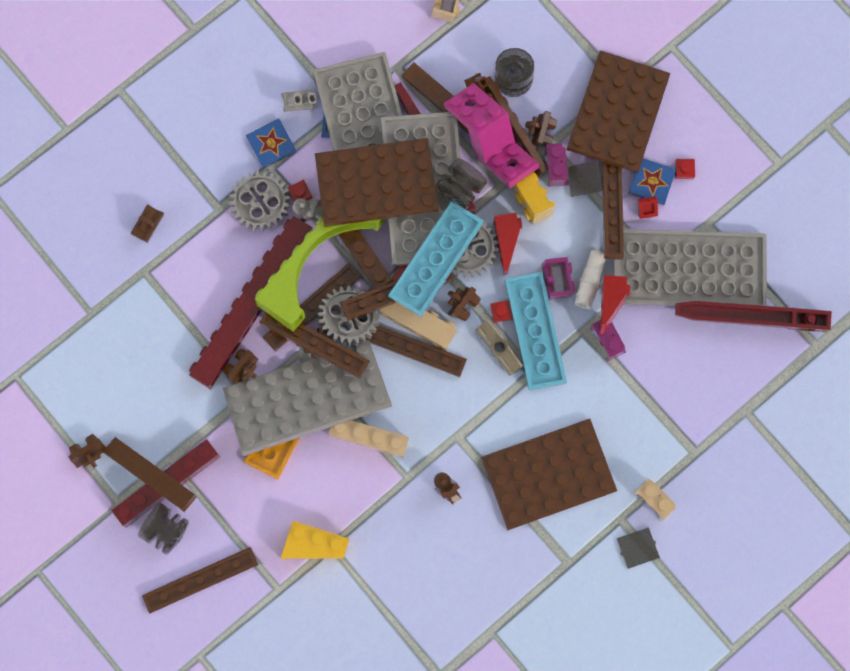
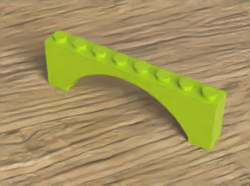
M321 217L315 229L306 234L303 243L294 248L292 256L282 262L280 270L276 274L271 275L264 289L261 288L255 296L257 306L294 332L305 318L304 310L300 308L298 301V282L302 267L310 254L324 241L340 233L358 229H374L378 231L387 219L324 227L323 217Z

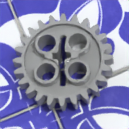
M256 171V176L249 172L248 179L242 176V183L236 181L238 188L232 187V191L235 194H229L230 198L233 199V201L229 202V205L233 207L230 209L231 213H236L234 219H240V225L246 223L245 227L247 230L253 226L254 232H256L258 227L263 232L266 226L271 230L272 224L278 227L277 221L283 222L282 215L288 216V212L285 209L290 208V204L286 203L291 201V198L286 196L289 194V190L284 189L286 184H279L281 181L280 177L274 180L273 173L268 177L266 171L263 172V175ZM261 185L267 186V190L264 192H259L258 187ZM250 188H253L259 199L263 200L264 206L270 212L269 215L266 214L261 204L257 202ZM244 196L252 197L247 203L242 201ZM276 200L278 204L275 207H270L268 205L269 202ZM255 211L262 212L260 217H253Z
M487 222L483 223L477 232L478 237L474 238L469 245L472 246L471 250L468 249L469 261L466 263L458 261L454 267L456 276L460 272H463L464 278L467 273H470V276L473 278L474 272L481 276V269L487 272V265L493 266L494 264L491 259L497 260V256L493 254L499 252V249L494 247L499 245V242L494 240L497 234H491L493 227L487 229ZM480 240H484L483 243L476 244ZM483 248L486 254L480 256L476 253V250Z
M341 286L339 292L333 289L332 295L327 293L326 299H322V305L318 308L320 313H318L317 318L321 319L318 325L323 326L321 332H328L327 338L333 336V341L340 340V345L347 342V346L350 347L351 342L358 346L359 340L364 344L366 341L365 337L371 339V333H376L377 329L375 327H378L379 321L377 320L380 318V314H377L379 310L361 316L366 319V322H360L357 318L347 321L339 304L344 300L365 293V290L359 293L358 287L351 291L350 286H348L347 290L344 291ZM337 310L340 312V314L334 315L331 313V311ZM347 326L350 328V330L344 331L341 329V327Z

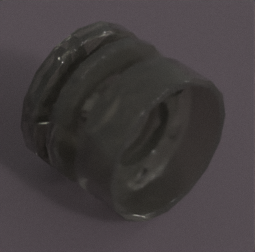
M509 48L498 55L495 62V82L498 84L499 91L509 97H519L526 94L533 84L534 60L523 49Z
M455 158L448 167L451 175L443 174L442 180L440 179L436 182V187L449 201L464 209H468L470 202L475 200L472 192L480 193L486 186L487 180L470 163L463 159Z
M160 502L145 519L138 532V537L148 544L157 538L155 548L159 550L163 546L161 552L167 555L183 538L189 520L186 518L180 520L181 515L178 513L170 519L172 509Z

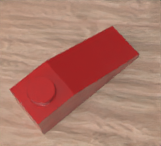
M516 212L494 216L493 219L495 233L497 234L496 239L499 242L498 249L503 275L508 274L519 232L522 229L521 218H517Z
M604 275L601 295L600 334L606 332L622 308L626 296L630 295V285H627V277Z

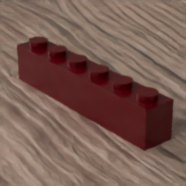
M206 439L163 472L184 485L219 459L220 455ZM144 485L111 511L121 525L127 528L165 498L148 485Z

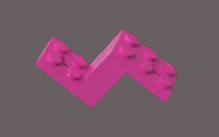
M472 83L444 103L445 109L468 128L475 158L507 187H513L539 168L538 162L515 143L508 112L476 84ZM513 163L517 164V165L514 166V167L509 166L510 164H513Z

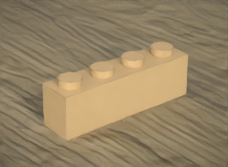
M394 303L379 310V314L445 351L457 333L454 323L449 320L444 322L438 318V314L431 310L425 311L422 317L414 314L399 303Z
M352 420L330 427L328 433L331 438L404 458L409 441L408 436Z

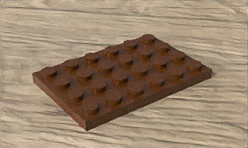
M600 50L566 150L638 173L670 73Z
M428 138L314 153L324 227L439 211Z
M590 418L481 457L507 531L617 492Z

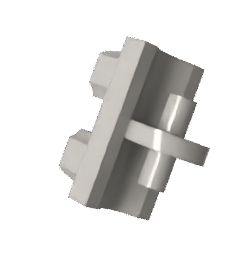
M311 90L281 93L284 102V112L314 109L313 104L317 102L316 95Z
M300 198L294 201L293 211L297 215H302L300 220L303 222L307 220L317 222L318 219L323 217L322 207L317 205L319 200L313 198L307 202L305 199Z

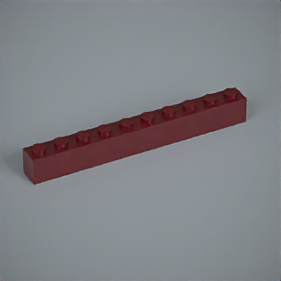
M294 215L291 220H286L283 225V232L281 235L278 234L273 240L272 244L274 246L270 251L267 250L265 252L260 267L257 266L252 273L253 278L250 282L244 284L241 290L243 292L242 295L233 301L231 305L232 310L229 314L226 313L220 322L222 324L221 327L212 333L210 337L211 342L208 346L203 347L199 354L201 356L198 362H194L189 369V376L210 390L262 312V309L256 304L255 296L261 288L264 289L271 275L276 274L280 270L282 262L286 259L288 260L292 256L294 248L303 243L306 234L309 231H313L312 226Z

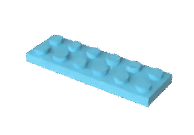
M451 201L388 297L419 317H422L484 221Z
M538 272L505 279L529 391L566 384V375L543 273Z

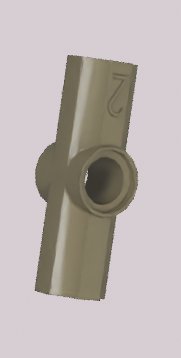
M489 320L476 329V332L490 349L491 354L496 357L509 376L523 367L509 348L507 341L501 337ZM496 344H502L504 346V351L497 352L495 351L494 346Z

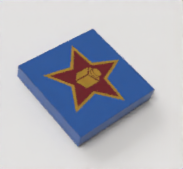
M280 119L246 135L263 169L297 152Z
M643 158L639 172L634 175L628 194L640 198L656 196L658 204L665 205L676 169Z

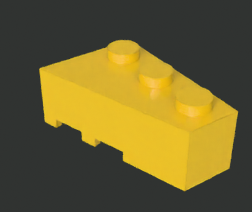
M532 172L511 187L516 193L514 197L519 205L522 204L524 208L523 214L527 221L530 220L532 224L553 215L555 203L553 201L549 202L546 196L547 191L539 184V178L535 172Z
M293 521L280 559H344L350 539Z

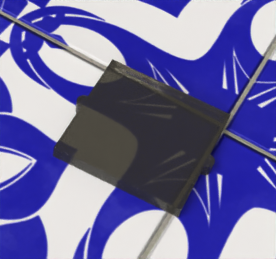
M599 160L568 167L569 180L567 183L570 186L571 197L603 191V174L601 173Z
M649 527L616 538L621 550L620 555L623 556L627 569L660 558L655 545L656 541L653 540Z

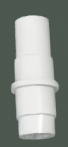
M590 251L586 268H584L582 277L578 281L579 287L574 304L580 308L591 309L597 290L600 289L599 283L606 260L604 259V253L601 251Z

